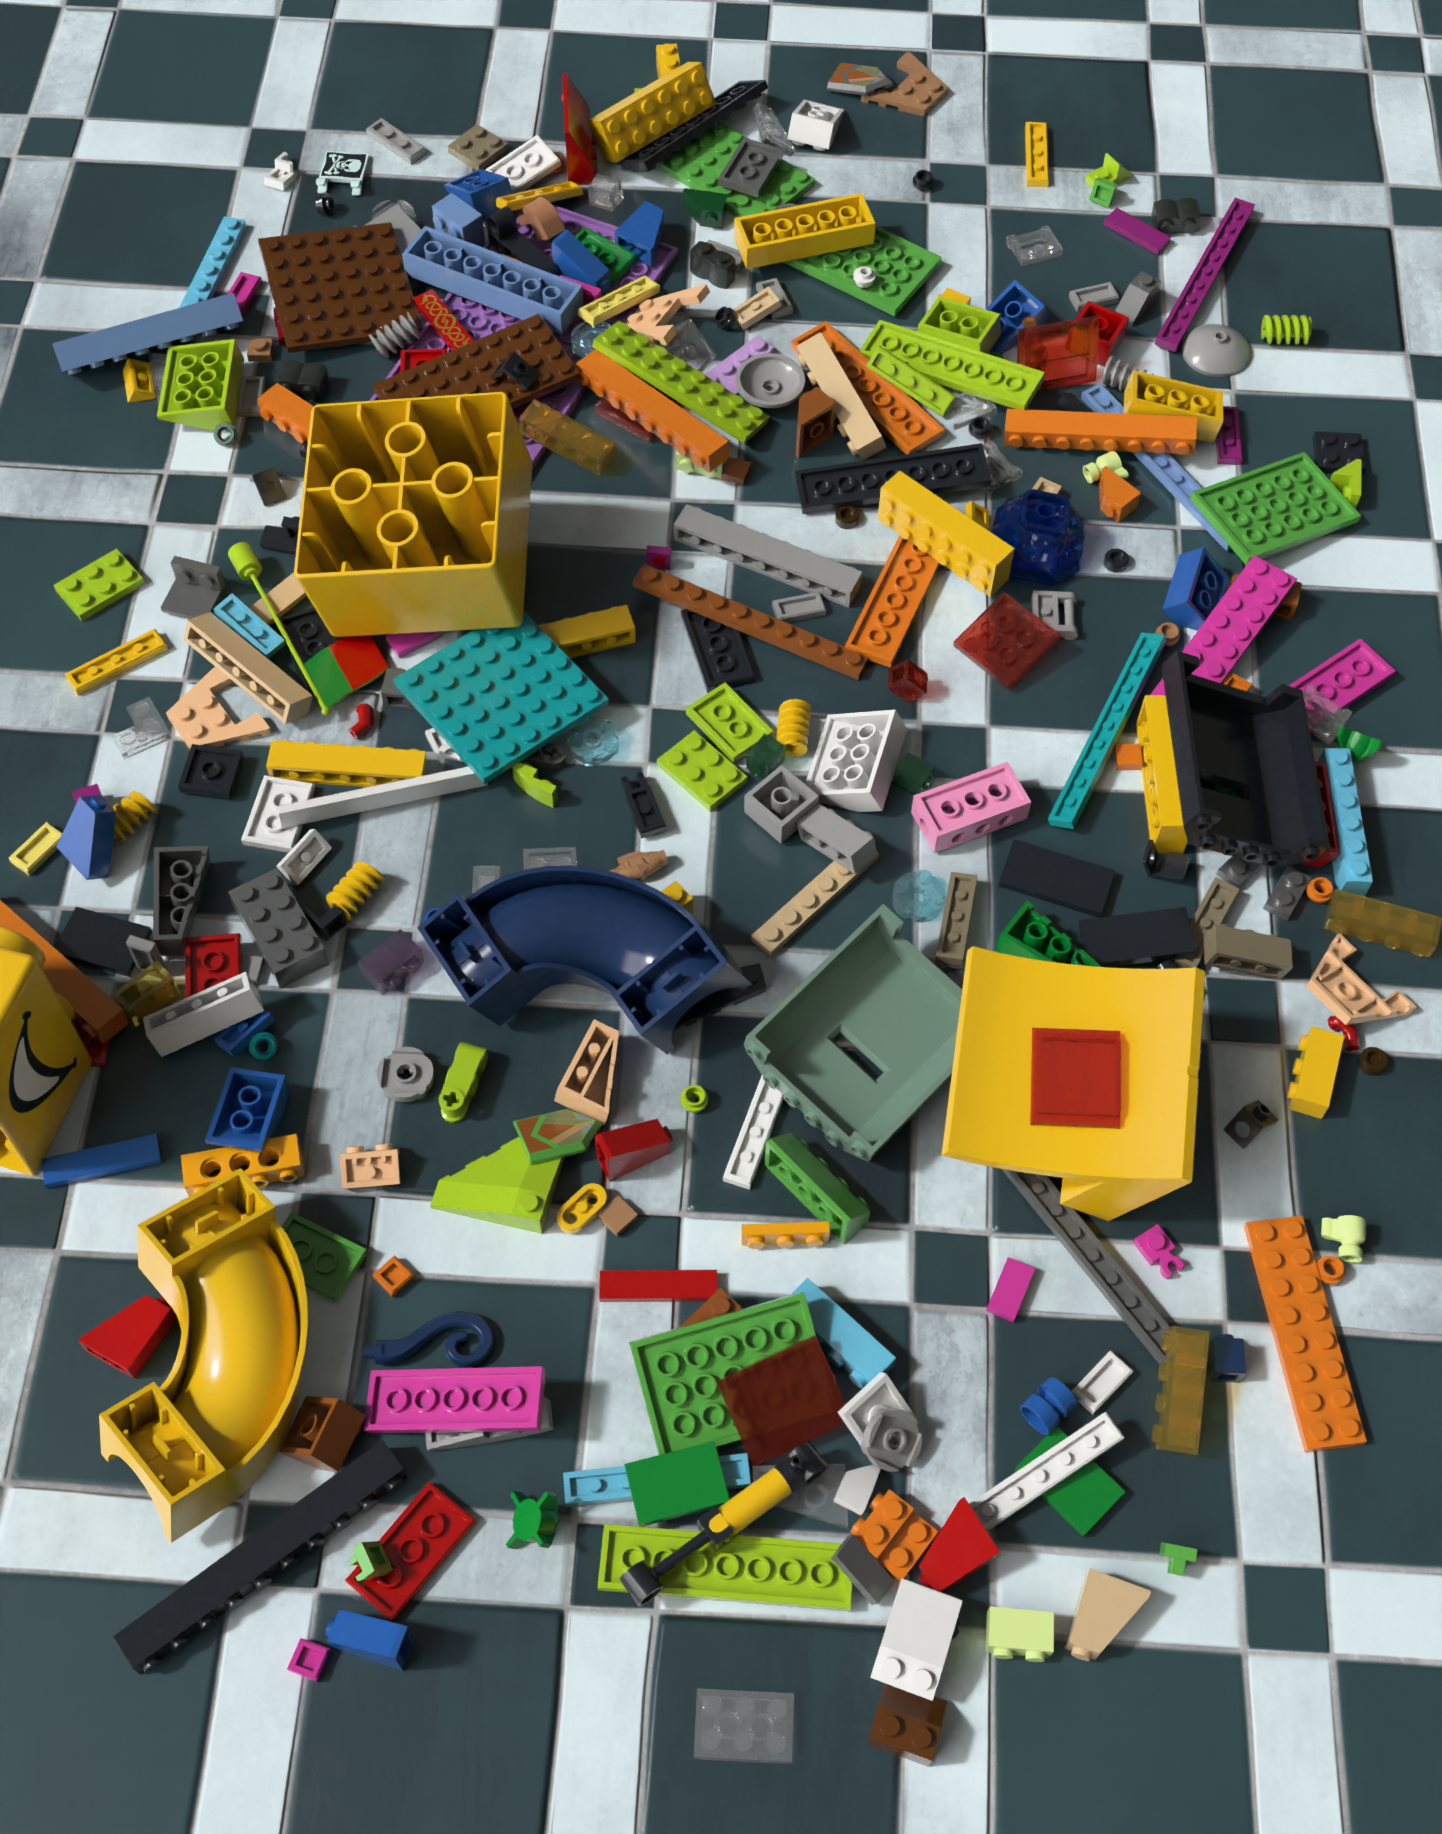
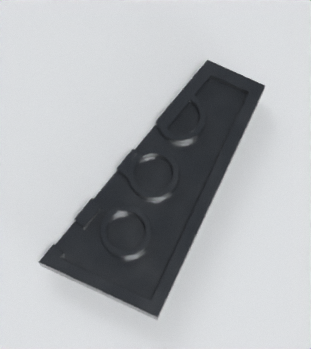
M760 963L740 967L752 983L745 991L738 988H727L704 997L684 1013L674 1030L684 1025L686 1027L697 1022V1019L711 1014L712 1016L721 1012L722 1008L731 1004L737 1005L766 992V984Z

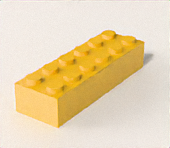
M687 62L592 117L588 122L603 160L617 163L715 105L716 101L702 62Z
M859 193L734 218V240L746 269L874 244L876 223L863 194Z
M901 471L896 473L881 487L878 520L883 525L893 529L903 539L909 540L922 552H926L935 558L938 563L945 565L955 572L958 577L965 579L974 585L977 590L984 592L990 597L1009 580L1015 548Z
M1145 695L1137 719L1136 730L1138 743L1141 744L1143 759L1141 771L1149 837L1154 841L1158 853L1183 854L1188 840L1183 826L1166 695Z

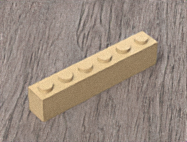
M820 332L797 345L800 353L797 358L803 369L806 367L809 369L810 372L807 373V376L812 385L817 384L826 395L836 402L835 419L840 423L837 425V428L843 438L847 436L850 440L847 445L853 456L858 454L861 461L886 448L882 435L822 333Z
M209 612L187 620L184 641L284 724L308 715L313 695L214 614Z

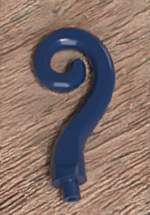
M456 1311L445 1313L432 1319L405 1338L399 1340H377L376 1346H364L363 1356L364 1358H375V1364H395L410 1358L441 1332L461 1327L471 1329L477 1333L479 1337L477 1350L470 1354L460 1353L458 1346L467 1342L469 1335L465 1331H457L447 1338L445 1352L453 1364L459 1367L470 1368L482 1364L488 1359L495 1345V1335L491 1326L482 1317L470 1312Z

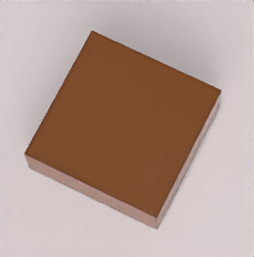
M733 457L728 458L721 473V479L744 485L751 470V462Z

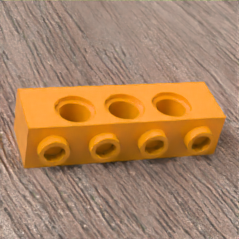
M297 1134L270 1138L262 1152L222 1147L181 1155L183 1183L188 1196L238 1170L243 1165H249V1168L244 1172L258 1188L267 1186L271 1182H292L298 1177L305 1176L301 1144ZM278 1160L275 1165L266 1166L269 1161ZM213 1171H220V1173L217 1176L209 1177L210 1173H212Z

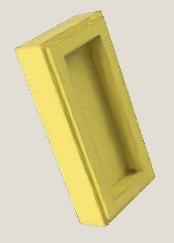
M46 822L9 857L10 862L31 876L58 850L56 846L62 832Z

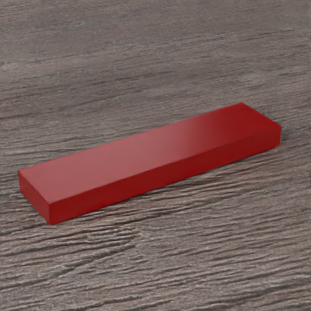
M600 1270V1302L707 1301L717 1291V1270Z

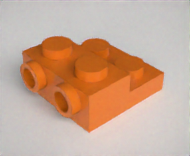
M889 1489L885 1495L880 1492L876 1495L869 1506L873 1510L866 1520L860 1517L850 1532L859 1539L885 1571L900 1583L901 1578H906L938 1534V1530L914 1513V1508Z

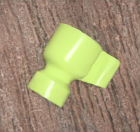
M1115 451L1099 456L1096 463L1091 462L1083 466L1084 477L1089 483L1099 480L1102 468L1105 466L1124 480L1129 477L1127 470L1122 467L1121 460Z
M1344 1215L1337 1219L1322 1218L1321 1236L1325 1239L1342 1243L1338 1249V1259L1342 1262L1359 1263L1362 1261L1363 1250L1360 1244L1364 1243L1366 1239L1367 1221L1362 1217Z

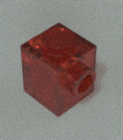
M907 659L889 668L888 689L908 703L927 694L928 673L912 661Z

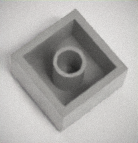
M781 765L745 794L744 812L782 844L798 830L796 821L819 803V796Z

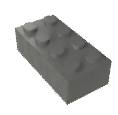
M278 868L228 891L234 909L259 953L264 958L280 989L329 965L325 948Z

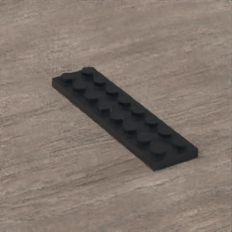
M766 80L738 81L715 97V105L619 161L622 170H632V172L644 170L649 172L655 169L657 163L670 159L673 152L686 148L688 142L701 138L704 131L714 129L719 121L730 118L732 112L745 108L747 102L761 97V93L768 89Z
M979 443L795 471V479L802 514L834 510L845 506L854 507L879 503L881 487L899 471L934 494L991 486V477L983 445Z

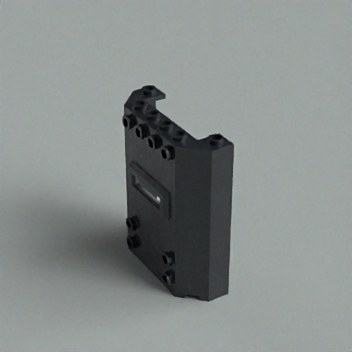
M1177 650L1161 666L1183 826L1188 844L1274 868L1311 862L1318 859L1330 849L1303 690L1281 684L1268 696L1263 697L1191 674L1200 666L1199 657ZM1200 780L1241 791L1243 799L1201 787Z

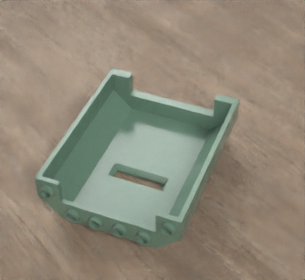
M884 904L746 1036L744 1042L747 1054L754 1061L768 1086L773 1089L777 1088L791 1107H797L803 1112L805 1120L811 1126L819 1127L825 1133L824 1136L831 1145L839 1146L843 1151L867 1162L951 1078L962 989L899 933L903 921ZM839 1033L846 1037L883 1072L876 1080L833 1041Z

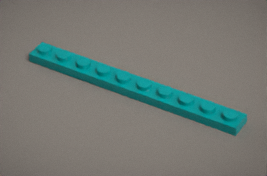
M1141 632L1048 817L1051 826L1075 828L1166 644L1165 635Z

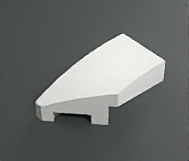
M283 152L275 159V168L264 176V185L282 191L294 180L293 163L288 160L286 152Z
M434 728L425 731L426 738L436 756L464 762Z
M869 1465L847 1471L833 1502L862 1515L881 1468Z

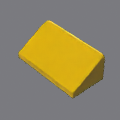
M128 358L123 368L128 402L134 403L155 399L156 393L151 363Z

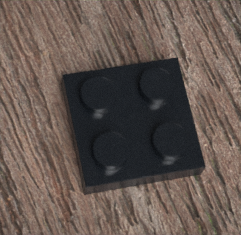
M1314 432L1312 439L1315 464L1323 473L1333 474L1352 461L1361 459V475H1364L1366 466L1361 433Z
M192 744L178 785L179 791L182 793L231 799L244 758L243 752L241 750Z

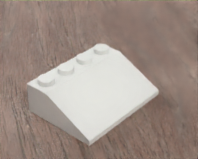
M884 710L831 714L827 716L805 785L819 796V803L857 812L883 810L907 732V727L897 711Z

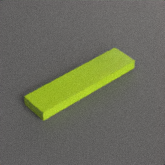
M880 345L877 346L866 367L942 417L956 398V395Z

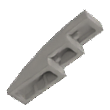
M546 1397L543 1399L541 1431L425 1433L427 1450L435 1451L487 1444L554 1430L551 1402Z

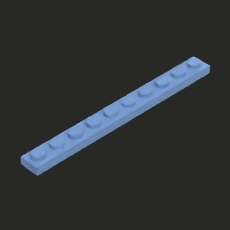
M1101 383L1083 391L1081 394V400L1093 412L1122 414L1124 412V407ZM1133 453L1226 551L1232 549L1190 500L1192 492L1202 488L1168 453Z

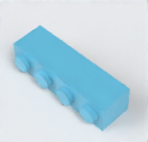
M809 1278L792 1293H805L818 1345L827 1353V1358L834 1366L838 1368L842 1366L850 1374V1380L857 1387H865L880 1372L888 1374L894 1367L896 1357Z

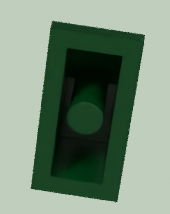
M684 188L683 208L700 226L722 229L727 212V194Z

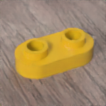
M595 1183L584 1185L559 1208L557 1212L559 1228L568 1234L580 1232L606 1206L607 1194L605 1189ZM596 1198L598 1201L595 1204H589L588 1200ZM575 1217L577 1221L570 1224L567 1222V1219Z

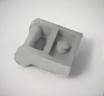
M1033 590V636L1063 637L1066 640H1074L1078 637V629L1075 626L1074 617L1075 593ZM1058 603L1064 606L1065 625H1059Z

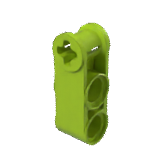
M465 1042L459 1043L454 1061L447 1072L445 1084L439 1095L441 1114L445 1121L456 1123L465 1117L471 1099L477 1090L481 1073L487 1064L489 1055L487 1048Z

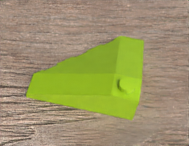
M517 1137L501 1146L500 1150L487 1157L482 1156L466 1165L465 1169L452 1176L447 1175L438 1181L430 1205L431 1209L542 1234L565 1157L531 1165L520 1138Z

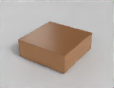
M618 1195L597 1213V1218L618 1237L638 1219V1214Z

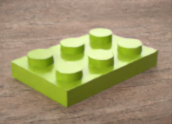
M116 548L53 586L59 596L78 618L83 621L145 585L142 576Z
M726 682L686 707V715L733 763L773 737V730Z
M695 730L657 759V765L709 812L747 783V776Z

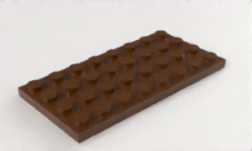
M536 314L372 386L379 400L504 392L509 399L512 409L580 380L581 375L540 314ZM513 351L538 372L526 390L505 372L501 373L494 380L491 378L499 363Z

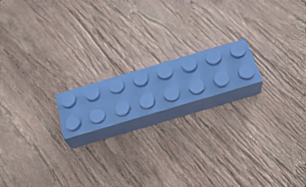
M424 226L402 253L404 270L408 276L522 320L540 314L549 329L561 335L577 316L578 309L584 306L583 285Z
M230 293L55 342L52 345L62 372L67 371L68 375L81 372V367L85 365L95 368L105 365L103 360L112 358L113 362L127 359V353L135 352L137 356L150 352L149 347L157 345L158 349L172 346L171 341L179 339L180 343L194 340V335L201 333L202 336L217 333L216 328L223 327L224 330L239 327L238 322L243 321L235 294Z

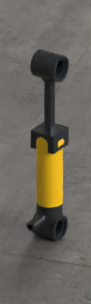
M810 1440L802 1443L784 1461L718 1509L715 1506L698 1518L697 1528L701 1533L654 1567L649 1566L646 1560L636 1563L620 1577V1581L638 1607L648 1603L664 1588L659 1578L707 1543L710 1544L715 1553L733 1541L734 1535L801 1486L808 1485L820 1477L828 1469V1464Z

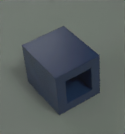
M1220 1334L1213 1337L1207 1346L1209 1381L1240 1383L1246 1374L1244 1340L1242 1338H1234L1230 1334Z

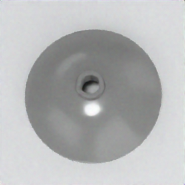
M1206 324L1198 326L1187 333L1182 343V355L1186 363L1201 374L1211 377H1228L1239 373L1246 367L1250 358V346L1247 340L1235 329L1221 324Z
M764 353L755 355L740 365L736 372L735 383L739 394L749 403L762 408H779L789 405L799 398L804 390L805 375L798 363L791 358L775 353Z

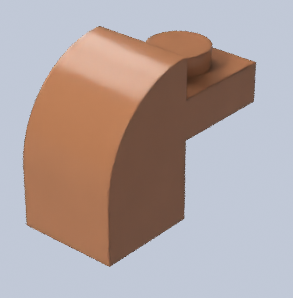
M543 197L524 206V213L517 217L520 225L531 224L538 241L548 240L565 230L558 212Z

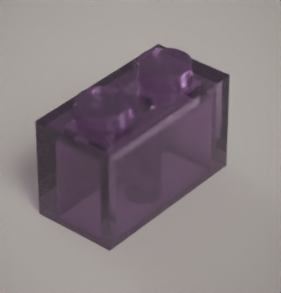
M399 929L358 963L362 976L384 995L389 990L396 989L409 974L416 973L424 963L422 949Z

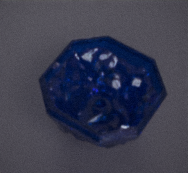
M1031 489L1023 494L1007 499L1002 506L994 510L991 516L989 531L1015 548L1009 577L1052 586L1080 571L1086 529L1079 513L1066 496Z

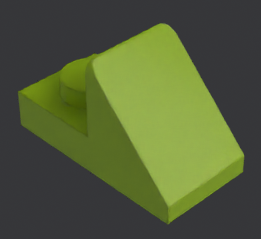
M1106 153L1103 166L1086 174L1085 182L1093 188L1095 179L1100 177L1119 184L1131 178L1132 173L1119 161Z
M1356 459L1335 471L1330 479L1339 491H1342V495L1355 509L1361 497V459Z

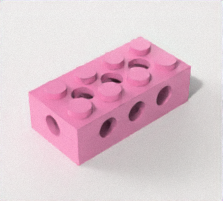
M1005 762L914 795L911 813L933 853L1027 819L1031 800L1009 763Z

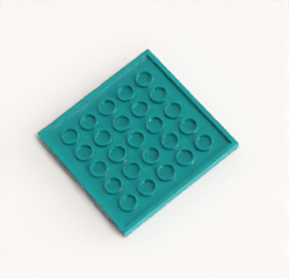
M524 610L523 622L519 627L472 630L393 679L397 689L484 785L609 705L608 698Z

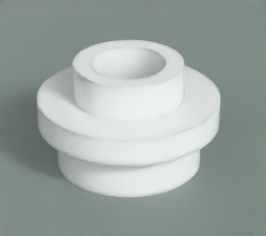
M866 266L857 268L853 274L856 285L862 288L870 287L876 278L875 271Z

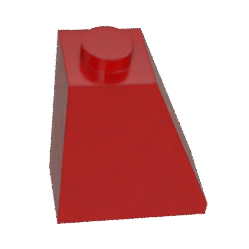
M658 1118L595 1135L597 1159L609 1182L670 1154L671 1142L673 1141L668 1127H662Z
M145 1295L83 1335L79 1343L88 1353L135 1379L177 1317L173 1313L172 1307L164 1298L158 1296L155 1300Z
M965 1497L958 1501L919 1565L923 1574L918 1578L923 1586L942 1593H946L1001 1556L999 1549Z

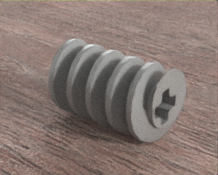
M408 311V319L402 315L399 316L400 324L395 320L391 321L392 329L384 325V334L377 329V338L371 334L368 335L380 355L382 354L387 359L390 357L388 350L395 354L397 353L396 345H399L402 349L405 348L404 340L412 344V335L417 339L421 338L419 329Z
M1111 355L1102 373V383L1108 385L1111 382V388L1115 389L1119 386V391L1124 392L1133 370L1138 371L1139 367L1136 366L1130 371L1129 362L1124 367H1121L1122 359H1119L1114 364V356Z

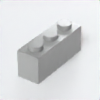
M819 803L796 821L802 841L854 874L878 856L875 846L876 841L871 833L868 831L864 832L856 827L852 821L843 819L834 810L827 809Z

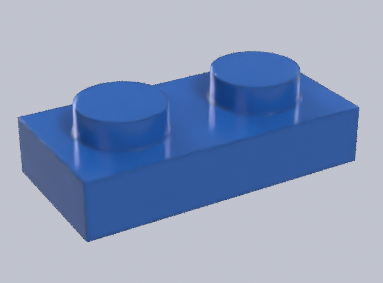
M264 1009L263 1012L226 1028L214 1041L221 1049L235 1058L249 1045L251 1038L255 1034L263 1032L275 1021V1018L269 1011Z

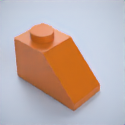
M1105 466L1102 468L1099 481L1100 510L1107 517L1119 523L1137 509L1141 492Z

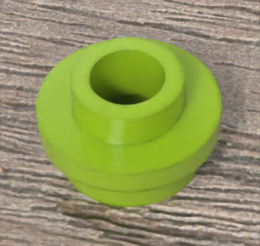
M690 1085L682 1091L680 1103L688 1112H700L708 1104V1094L702 1087ZM692 1097H696L699 1099V1101L697 1103H692L689 1101V1099Z

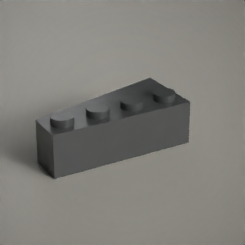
M209 846L154 847L153 942L156 943L161 956H178L185 953V938H188L211 864Z

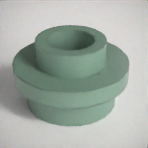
M220 423L214 429V439L219 445L229 447L237 441V430L230 423ZM226 430L229 431L230 437L223 439L222 433Z

